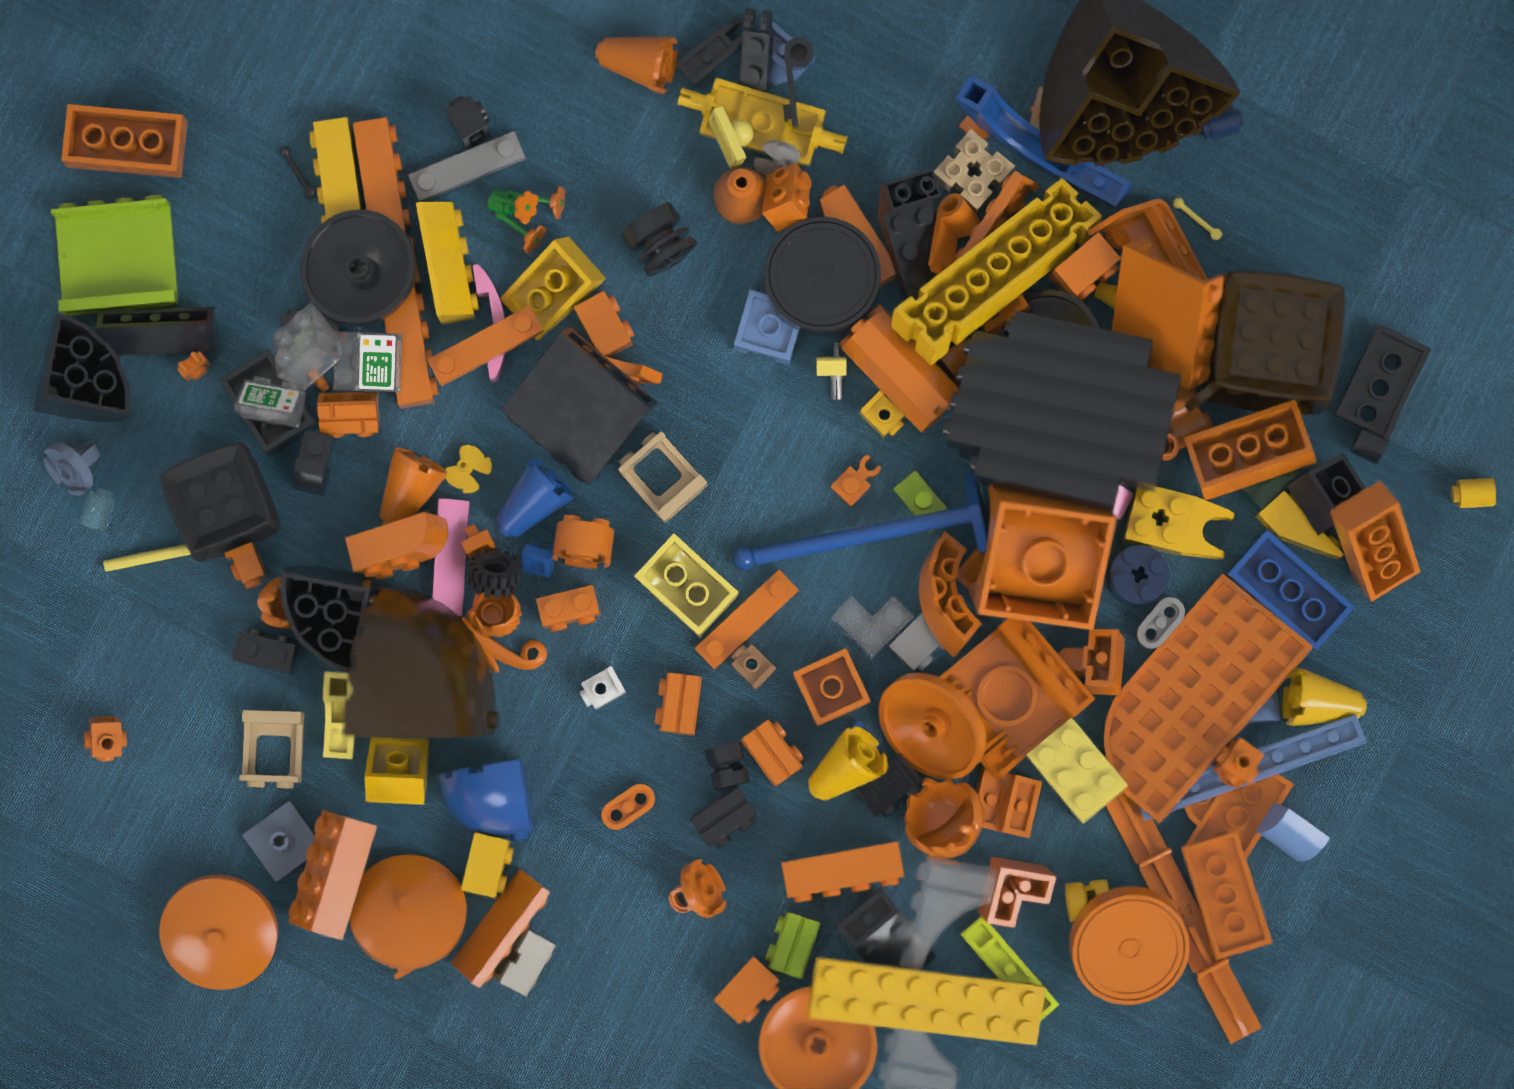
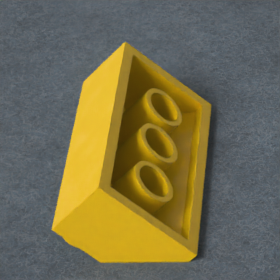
M453 202L416 203L436 314L441 325L476 319L474 311L479 310L478 298L476 293L471 294L469 286L470 282H474L471 265L466 266L464 255L469 254L466 237L460 238L459 227L464 226L461 210H455Z

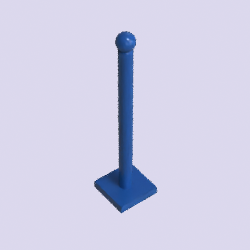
M974 472L964 473L968 502L966 506L756 547L752 550L742 547L734 552L732 561L737 569L748 570L754 564L760 565L970 522L973 525L979 553L986 552L988 527L978 482H975Z

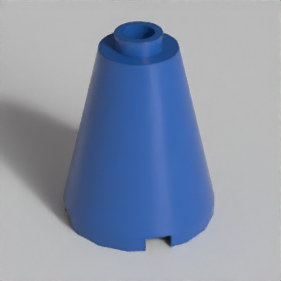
M535 457L527 463L496 517L498 521L497 528L506 537L511 535L514 537L520 536L575 498V495L570 494L572 489L552 468L549 471L541 468L544 462Z

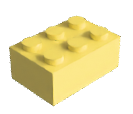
M1070 718L1026 754L1027 759L1082 825L1128 787L1126 782L1073 718Z

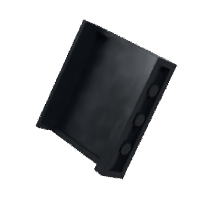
M569 327L558 335L502 408V411L507 414V418L511 423L521 426L527 431L533 442L543 445L549 450L555 461L565 464L571 469L572 474L577 480L590 485L601 476L600 473L645 415L651 412L658 402L575 330Z

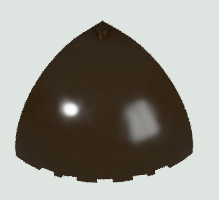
M1080 0L1059 37L1043 86L1039 129L1044 158L1077 166L1079 162H1094L1095 167H1102L1104 163L1120 161V164L1143 160V155L1157 150L1161 154L1180 145L1179 140L1193 133L1197 135L1203 131L1201 126L1214 116L1218 118L1241 92L1230 73L1213 53L1182 26L1140 0Z
M384 585L376 589L377 597L370 596L367 609H364L359 622L360 627H363V632L359 636H355L351 656L357 659L356 663L351 664L350 671H348L347 680L352 687V693L349 699H345L343 736L446 738L495 734V729L499 727V712L495 711L493 676L485 652L472 630L468 628L465 622L453 610L443 603L432 599L429 595L400 586Z

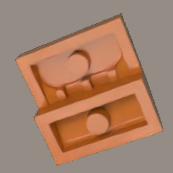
M981 767L976 792L984 807V824L982 828L1030 838L1042 781L1008 773L996 781L986 768Z

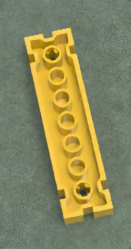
M1061 178L1045 191L1043 202L1038 197L924 285L919 290L917 301L910 296L896 307L893 312L891 327L906 342L913 338L916 341L915 351L930 365L934 364L948 353L950 341L958 345L973 333L974 330L982 326L1070 256L1074 251L1076 242L1082 246L1094 235L1089 236L1087 231L1101 223L1102 215L1087 201L1080 204L1076 200L1078 192Z

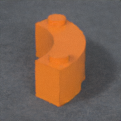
M944 532L923 563L919 577V600L922 613L932 634L942 647L955 657L982 623L970 612L962 596L958 595L956 579L958 578L959 565L967 549L947 532Z

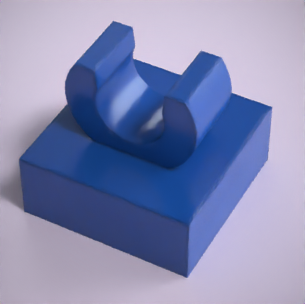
M535 541L532 546L526 544L522 552L523 572L550 579L554 571V560L552 559L554 546L550 545L549 549L545 550L540 548L539 541Z

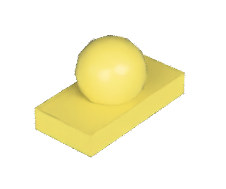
M720 106L713 109L708 121L732 170L740 167L746 159L742 147L752 141L753 127L748 121L743 119H735L730 122L724 107Z

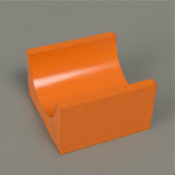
M989 485L990 526L987 548L979 577L976 582L970 581L968 591L978 614L1093 630L1116 522L1113 512Z

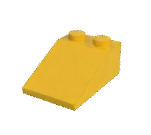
M567 236L553 240L502 295L500 300L513 314L529 305L531 306L544 331L534 337L538 341L574 310V306L584 302L606 277L571 238Z

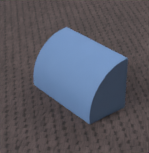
M1275 802L1256 830L1258 834L1298 862H1304L1316 856L1330 839L1292 810Z

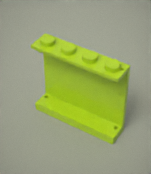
M149 195L143 201H133V198L116 199V203L105 204V201L96 200L87 202V206L76 207L74 203L60 204L59 209H51V214L56 220L62 300H58V307L62 315L73 316L93 314L103 310H130L179 305L171 205L166 198L162 199L161 195Z

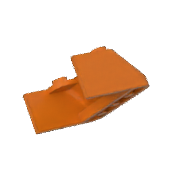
M1155 199L1122 209L1087 231L1089 236L1095 235L1098 232H1105L1108 244L1119 250H1123V245L1144 238L1151 242L1150 255L1204 281L1208 280L1173 212L1162 199Z

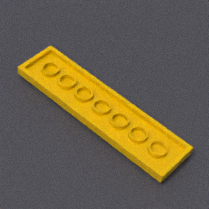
M816 957L807 1016L816 1019L1037 1045L1046 987L1038 984Z

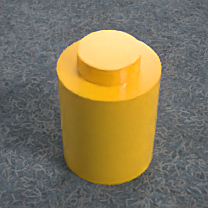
M1494 479L1457 480L1456 486H1451L1452 503H1457L1459 509L1494 507L1496 504Z

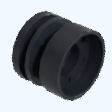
M666 202L648 211L621 233L622 239L631 252L645 249L637 261L640 265L649 263L644 268V272L648 277L673 268L683 261L698 245L694 237L686 238L690 233L687 227L673 230L681 220V217L671 202Z

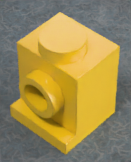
M881 390L859 412V415L883 438L888 434L893 437L904 426L901 420L905 415ZM882 410L888 411L890 414L889 419H880L879 412Z

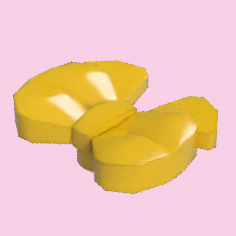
M464 445L459 450L460 460L457 465L446 468V480L451 486L460 490L463 489L462 492L468 494L476 492L480 487L470 475L473 469L488 475L491 473L492 464L490 458H485L478 448Z

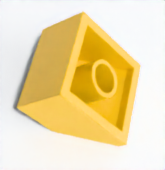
M371 737L365 770L366 802L424 804L428 777L429 739Z

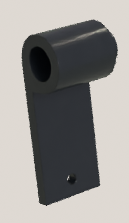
M798 37L791 39L787 43L784 52L790 104L783 105L785 122H788L787 119H792L793 129L799 128L793 70L807 68L812 63L814 57L810 42Z

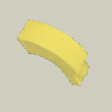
M324 672L325 735L323 757L354 758L355 737L343 736L345 699H349L352 693V687L347 680L348 673Z

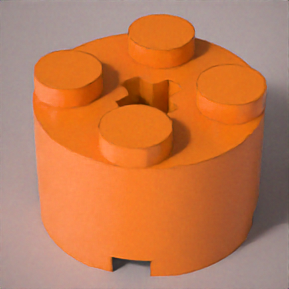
M564 515L563 521L558 522L556 526L552 559L558 562V557L565 559V565L579 568L597 569L598 563H604V568L609 567L614 539V530L609 527L610 521L593 519L592 522L581 521L579 516Z

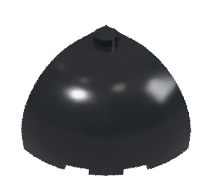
M57 313L43 359L33 411L94 422L122 421L129 416L130 391L128 380L120 364L121 361L109 343L92 331V328L72 317Z
M318 566L286 567L282 571L281 597L283 609L295 636L320 661L338 670L350 671L351 664L356 663V658H352L351 654L355 636H359L362 632L359 622L364 609L367 607L372 576L365 577V574Z

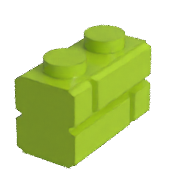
M789 912L786 913L785 917L779 916L774 931L779 934L776 945L770 943L765 958L766 961L770 962L768 968L802 979L820 923Z

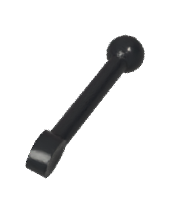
M288 146L281 147L280 155L287 159L304 188L305 197L313 199L316 192L312 187H309L291 157L290 148Z

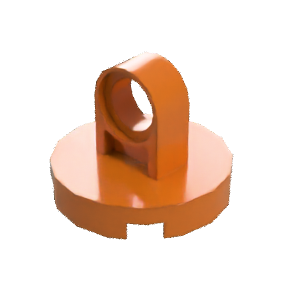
M698 859L683 867L680 877L681 884L670 893L669 903L677 912L686 913L693 910L701 917L710 918L724 911L727 900L722 901V892L726 891L720 874L711 864L705 866L701 863L703 860ZM678 892H683L688 904H683L678 899Z

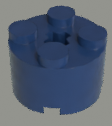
M1143 545L1128 547L1121 551L1109 566L1107 573L1109 587L1114 596L1126 605H1146L1158 598L1167 586L1169 579L1167 562L1153 548ZM1140 569L1142 571L1141 575L1145 579H1141L1136 583L1134 581L1135 576L1131 572Z

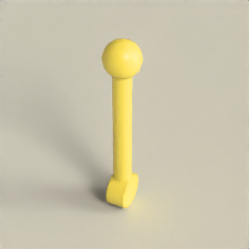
M1175 198L1173 200V206L1177 209H1182L1207 230L1212 240L1217 241L1221 238L1222 232L1219 229H1213L1184 205L1182 198Z

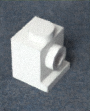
M611 666L581 683L584 689L579 692L587 707L593 704L596 710L626 693ZM598 684L606 686L604 694H597L595 692V687Z

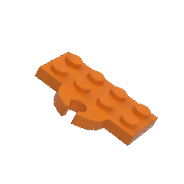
M1277 774L1209 798L1204 802L1184 807L1188 819L1197 826L1185 846L1237 830L1247 859L1261 837L1256 832L1274 802L1280 805L1283 803L1294 784Z

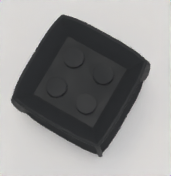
M243 442L208 451L177 464L160 474L163 492L179 533L189 549L191 557L198 562L225 556V552L250 542L255 544L282 529L277 510L261 470L251 455L250 448Z

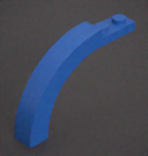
M969 75L956 96L955 100L962 110L986 133L1011 152L1058 181L1063 178L1070 186L1081 190L1116 210L1119 209L1132 188L1130 181L1101 166L1095 167L1094 162H1079L1077 166L1045 159L1040 141V130L1016 113L1001 98L994 86L975 76Z

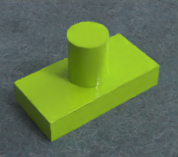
M916 470L893 488V491L914 516L948 509Z

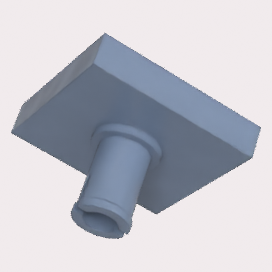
M288 801L242 836L277 883L307 861L306 853L308 847L313 843L315 834L293 803Z

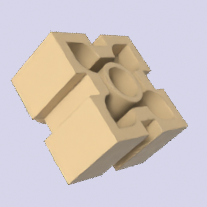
M970 129L955 147L954 153L957 155L956 158L953 159L948 155L934 173L938 184L948 193L956 189L977 214L991 198L992 191L989 188L993 185L996 189H999L1005 178L1013 173L1015 165L998 151L991 156L986 151L988 143ZM969 168H977L980 176L977 177L974 174L973 177H970L968 175Z

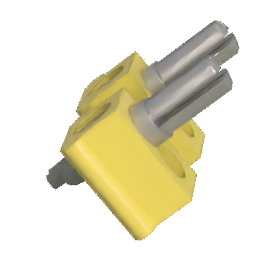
M834 343V357H816L817 376H830L831 398L833 400H836V380L837 399H842V376L846 375V357L839 356L838 343Z

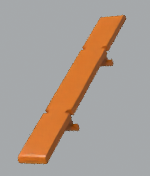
M1122 792L1107 804L1106 808L1135 864L1138 863L1139 871L1148 889L1168 899L1180 914L1189 936L1190 948L1187 963L1191 971L1196 974V980L1229 1043L1232 1044L1262 1027L1228 964L1230 963L1229 959L1226 957L1222 960H1216L1202 913L1170 854L1172 853L1170 847L1167 848L1153 819L1144 821L1139 806Z

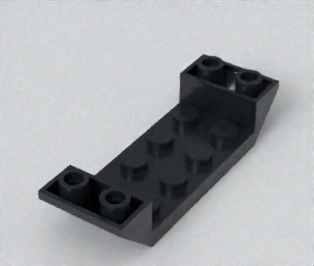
M933 168L881 184L877 217L904 301L910 296L917 301L919 290L937 276L935 272H931L928 265L936 222V212L931 199L942 196ZM983 325L975 330L985 332ZM971 333L968 336V338H972L973 333ZM950 341L949 346L955 345L952 341Z

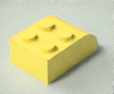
M674 533L634 576L699 638L739 595L735 588Z

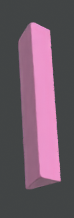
M439 498L437 516L447 520L448 539L442 551L435 556L432 599L443 603L459 617H463L466 552L461 542L467 539L465 528L468 527L469 501Z

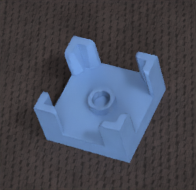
M750 290L735 339L734 350L747 354L749 351L776 358V362L790 366L799 331L789 326L777 315L769 302L767 294Z

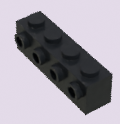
M214 306L103 310L98 312L96 333L105 342L109 343L117 356L178 354L194 351L207 353L216 352L218 327Z

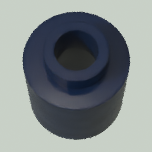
M1230 105L1218 118L1212 117L1201 128L1205 140L1210 138L1217 140L1239 133V126H1243L1244 123L1240 110H1234L1233 106Z

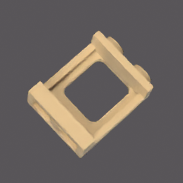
M661 431L657 435L654 432L648 435L641 442L643 447L636 454L631 451L619 461L621 467L618 468V471L665 524L708 486V483L694 470ZM654 449H660L682 474L681 479L661 496L654 495L634 472L635 465Z
M242 711L244 743L240 781H247V787L265 788V782H276V788L294 789V783L302 782L305 713ZM259 736H288L291 739L290 772L287 776L256 774V748Z

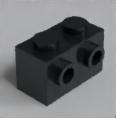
M460 96L448 104L449 108L445 109L446 114L466 150L492 137L487 125L490 121L487 116L488 114L479 100L474 103L471 96L466 98Z
M248 628L247 633L239 631L232 660L293 675L300 647L292 644V638L276 635L275 640L265 638V632Z

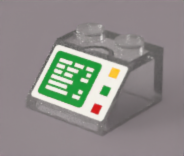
M335 332L333 390L400 392L402 334Z
M254 377L253 381H244L234 409L242 418L300 428L306 393L299 389L300 385L290 382H282V386L270 384V379Z

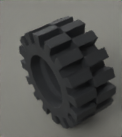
M490 548L485 549V553L481 550L477 551L476 555L473 554L469 562L468 584H470L472 590L476 589L477 594L480 595L484 592L485 597L490 598V594L494 595L495 598H500V594L508 597L509 592L514 594L516 589L520 587L521 561L517 559L515 554L509 556V551L504 550L503 553L498 548H495L494 552H491Z

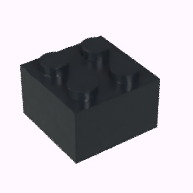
M1344 452L1308 471L1287 486L1317 535L1335 526L1330 513L1332 509L1366 488Z

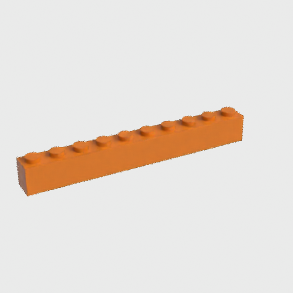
M387 117L353 123L366 209L381 213L392 219L408 236L406 226H411L409 209H403L402 198H407L404 181H399L397 170H402L400 153H394L393 142H398L395 125H390ZM408 237V238L410 239L412 245H413V248H414V251H415V254H416L414 239H413V237ZM418 265L415 282L408 298L398 310L384 319L387 336L396 337L394 382L398 405L401 409L435 403L434 395H439L436 377L431 378L429 369L431 366L427 361L433 357L431 349L426 350L425 339L430 338L427 321L422 322L420 311L425 310L423 294H417L416 282H420Z

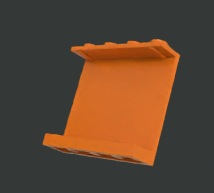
M1140 238L1123 245L1112 331L1152 339L1153 349L1148 367L1181 374L1180 385L1188 389L1208 381L1211 372L1210 362L1215 346L1214 336L1219 320L1218 310L1223 293L1222 284L1224 276L1218 275L1204 281L1150 255L1151 242Z

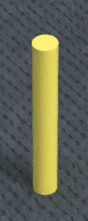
M182 544L103 560L105 572L191 554L187 546Z

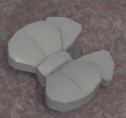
M778 140L767 141L763 144L762 150L771 156L773 161L757 157L754 160V167L760 174L763 172V175L766 177V175L775 172L780 167H786L795 162L798 163L800 151L789 143L779 142Z

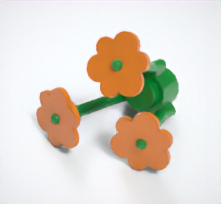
M559 186L558 191L553 193L551 198L537 196L530 191H525L522 194L511 190L495 189L490 194L488 209L496 212V219L504 221L525 236L524 243L526 244L523 249L525 253L530 254L535 247L539 246L547 229L540 225L537 229L533 228L528 231L508 217V214H514L515 218H518L521 223L527 224L531 217L536 215L537 204L545 203L550 204L553 215H555L556 219H560L564 209L565 189Z

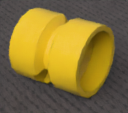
M1106 879L1090 881L1088 886H1084L1082 882L1065 884L1066 906L1070 922L1075 921L1079 912L1088 903L1087 898L1093 899L1109 890Z

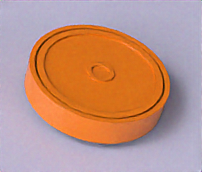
M1125 886L1114 888L1093 898L1077 915L1069 937L1071 960L1081 982L1097 997L1115 1004H1141L1161 996L1178 981L1189 957V936L1177 909L1161 894L1142 887Z

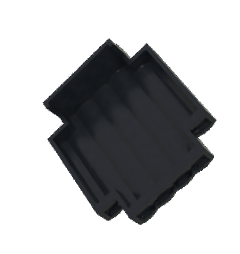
M1015 311L1014 317L1007 319L1004 335H1008L1009 338L975 330L972 338L967 337L963 354L968 355L966 364H960L957 382H961L959 391L952 394L950 409H953L954 412L952 419H946L943 436L947 437L948 447L959 449L960 458L972 460L970 471L975 472V482L1111 512L1114 511L1120 485L1155 492L1181 384V374L1148 367L1153 349L1152 339Z

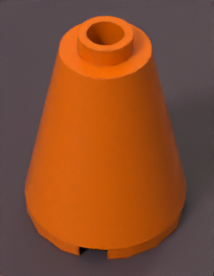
M670 36L606 37L603 42L598 43L595 57L599 59L600 66L656 93L664 94L668 90L663 88L665 83H672L678 51L673 50V43H678L675 37Z
M748 167L730 169L722 174L717 180L713 192L714 204L721 216L731 223L742 225L762 217L766 179L759 172Z
M396 447L392 454L379 517L383 520L382 525L416 515L446 478V469L427 457L423 456L420 458L413 455L414 452L411 450Z

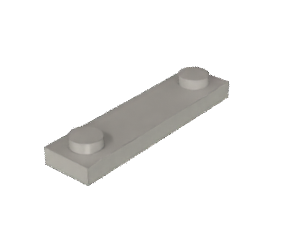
M515 131L411 173L408 176L419 202H423L526 158Z

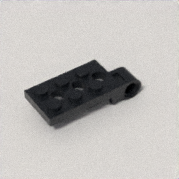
M1381 324L1377 325L1334 416L1360 428L1350 452L1377 465L1386 449L1399 415L1431 348ZM1394 355L1398 358L1400 365L1397 370L1392 371L1386 368L1384 364L1386 356ZM1375 381L1384 382L1387 386L1386 395H1375L1372 391V384ZM1367 406L1374 410L1375 418L1373 421L1365 422L1360 418V409Z

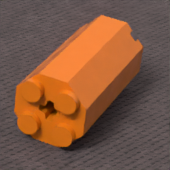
M879 304L868 315L870 319L864 320L862 318L850 330L852 333H849L838 345L921 433L925 432L943 416V413L948 408L950 409L953 392H958L960 386L937 362L930 365L915 351L916 341L913 338L906 342L891 327L893 316Z

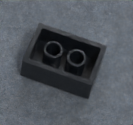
M269 349L219 379L264 453L269 457L304 436L305 430L312 431L318 427L299 395L292 412L239 403L247 382L296 391L276 357Z

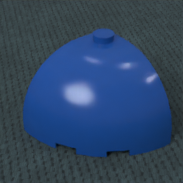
M514 760L483 765L479 770L465 768L452 771L451 774L442 773L438 775L441 794L448 810L467 829L491 837L511 836V841L529 839L528 833L535 832L526 766L523 761Z

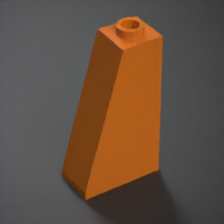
M834 185L821 194L823 198L819 202L822 216L846 221L867 236L879 258L881 267L880 287L895 279L896 274L889 253L846 186L842 185L837 188Z

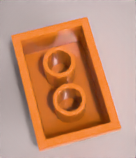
M422 512L346 537L345 540L353 571L365 574V577L374 576L377 580L393 576V571L402 569V571L417 569L420 567L419 563L434 558L442 551L448 539V524L446 518Z

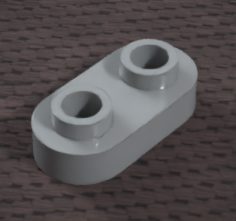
M1167 597L1154 607L1136 631L1137 641L1142 647L1155 649L1164 643L1184 618L1185 608L1182 602L1176 598ZM1170 607L1174 610L1172 618L1165 616V608ZM1148 629L1155 631L1156 637L1154 640L1146 638L1145 633Z

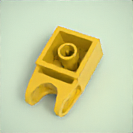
M1157 486L1155 492L1135 488L1122 542L1147 546L1154 550L1177 556L1224 559L1225 552L1210 545L1204 539L1203 526L1210 520L1232 521L1235 514L1228 509L1196 496ZM1159 512L1166 521L1162 522L1161 526L1156 525V520L1152 518V514L1156 515Z

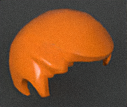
M930 778L924 779L922 790L917 794H910L906 802L907 811L904 821L907 837L916 848L933 857L953 858L966 853L977 840L984 824V807L980 797L965 782L954 784L949 778L942 782H937Z

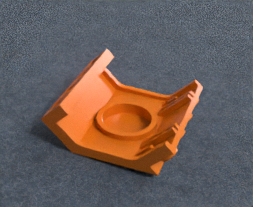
M1008 618L987 638L939 676V678L958 688L978 711L986 732V749L980 762L996 781L1022 761L1032 749L1095 700L1093 695L1030 621Z

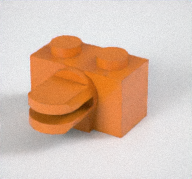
M1089 630L1088 646H1084V648H1064L1060 651L1058 655L1077 677H1085V686L1091 694L1121 695L1125 638L1119 630Z

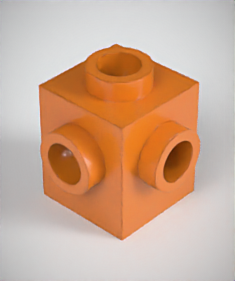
M119 716L89 717V731L84 732V748L89 749L92 758H97V761H113L114 757L122 756V748L127 747L126 730H121Z
M1242 738L1231 742L1228 747L1224 746L1215 758L1218 763L1213 771L1219 775V779L1224 784L1230 787L1237 788L1246 783L1250 784L1259 772L1256 767L1264 754Z

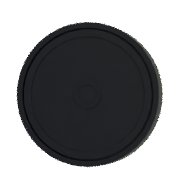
M814 217L802 220L781 233L769 250L764 269L766 293L777 315L785 323L798 331L818 336L845 332L862 318L864 319L877 300L881 282V267L877 252L867 236L846 221L831 217Z

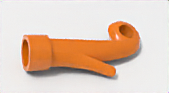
M464 616L462 617V620L472 630L481 644L493 672H499L496 660L523 670L536 669L546 660L547 650L540 641L530 640L526 642L519 656L492 637L480 633L469 619ZM530 648L538 650L539 653L536 659H528L527 653Z

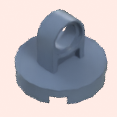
M94 441L85 442L75 449L64 443L56 442L44 450L47 456L43 459V463L47 472L55 483L59 485L63 482L70 488L66 492L71 495L80 496L92 487L93 477L89 466L101 456Z

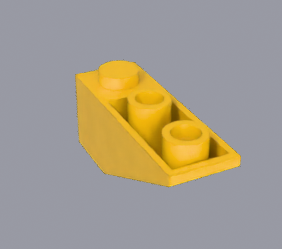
M1285 491L1281 492L1255 516L1279 540L1335 560L1344 555L1340 551L1342 546L1332 535L1327 537L1324 533L1316 534L1291 492L1289 494Z

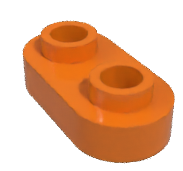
M644 784L632 786L604 806L601 814L603 823L613 830L625 828L652 809L655 803L653 790ZM639 793H643L646 796V802L641 805L635 801V797ZM620 810L622 818L619 821H614L611 818L612 811Z

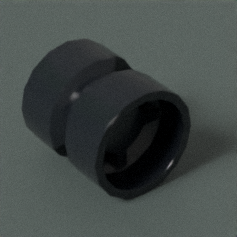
M741 742L705 750L708 766L714 770L710 774L714 790L750 782L747 766L741 764V761L744 759Z

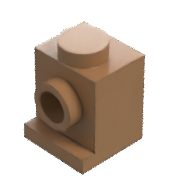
M743 644L731 656L735 660L731 666L755 690L777 669L752 644L748 648ZM749 659H754L758 665L756 669L750 670L746 667V662Z

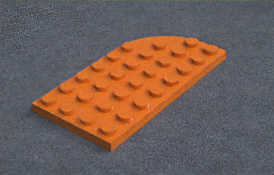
M1223 573L1186 614L1164 643L1151 654L1123 686L1121 695H1116L1112 701L1106 718L1104 730L1105 755L1107 761L1128 785L1122 792L1159 824L1213 764L1220 750L1233 741L1313 649L1310 643Z

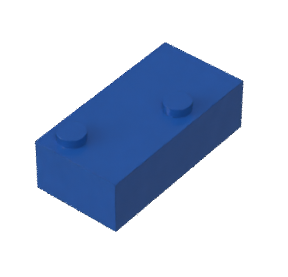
M1262 530L1224 573L1241 589L1310 643L1313 651H1317L1355 608L1354 605L1268 530Z

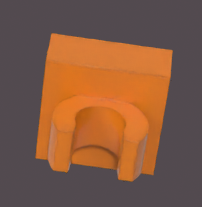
M475 524L465 528L468 539L462 541L461 544L470 560L473 554L476 555L477 551L481 550L485 553V549L490 548L491 552L495 551V543L487 529L479 533Z

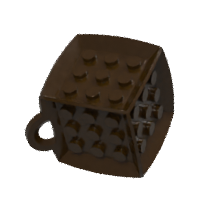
M1229 271L1224 274L1223 293L1218 310L1219 320L1214 336L1215 346L1210 362L1211 372L1208 381L1202 383V391L1184 405L1186 409L1191 412L1205 401H1210L1221 405L1260 412L1295 399L1301 415H1317L1322 413L1331 402L1339 367L1345 317V288L1338 284L1290 274L1259 271Z

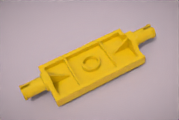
M718 78L715 79L711 93H707V95L683 87L681 89V96H679L677 105L702 111L701 114L704 115L699 131L700 135L716 139L708 118L713 109L723 106L730 122L735 119H743L748 121L753 127V139L744 148L767 154L762 150L763 144L767 141L778 140L779 142L789 143L800 151V159L797 164L808 167L810 166L814 150L818 146L840 152L841 154L844 152L848 136L823 130L822 123L826 110L796 102L799 128L793 129L792 119H787L788 122H785L783 105L790 104L789 99Z

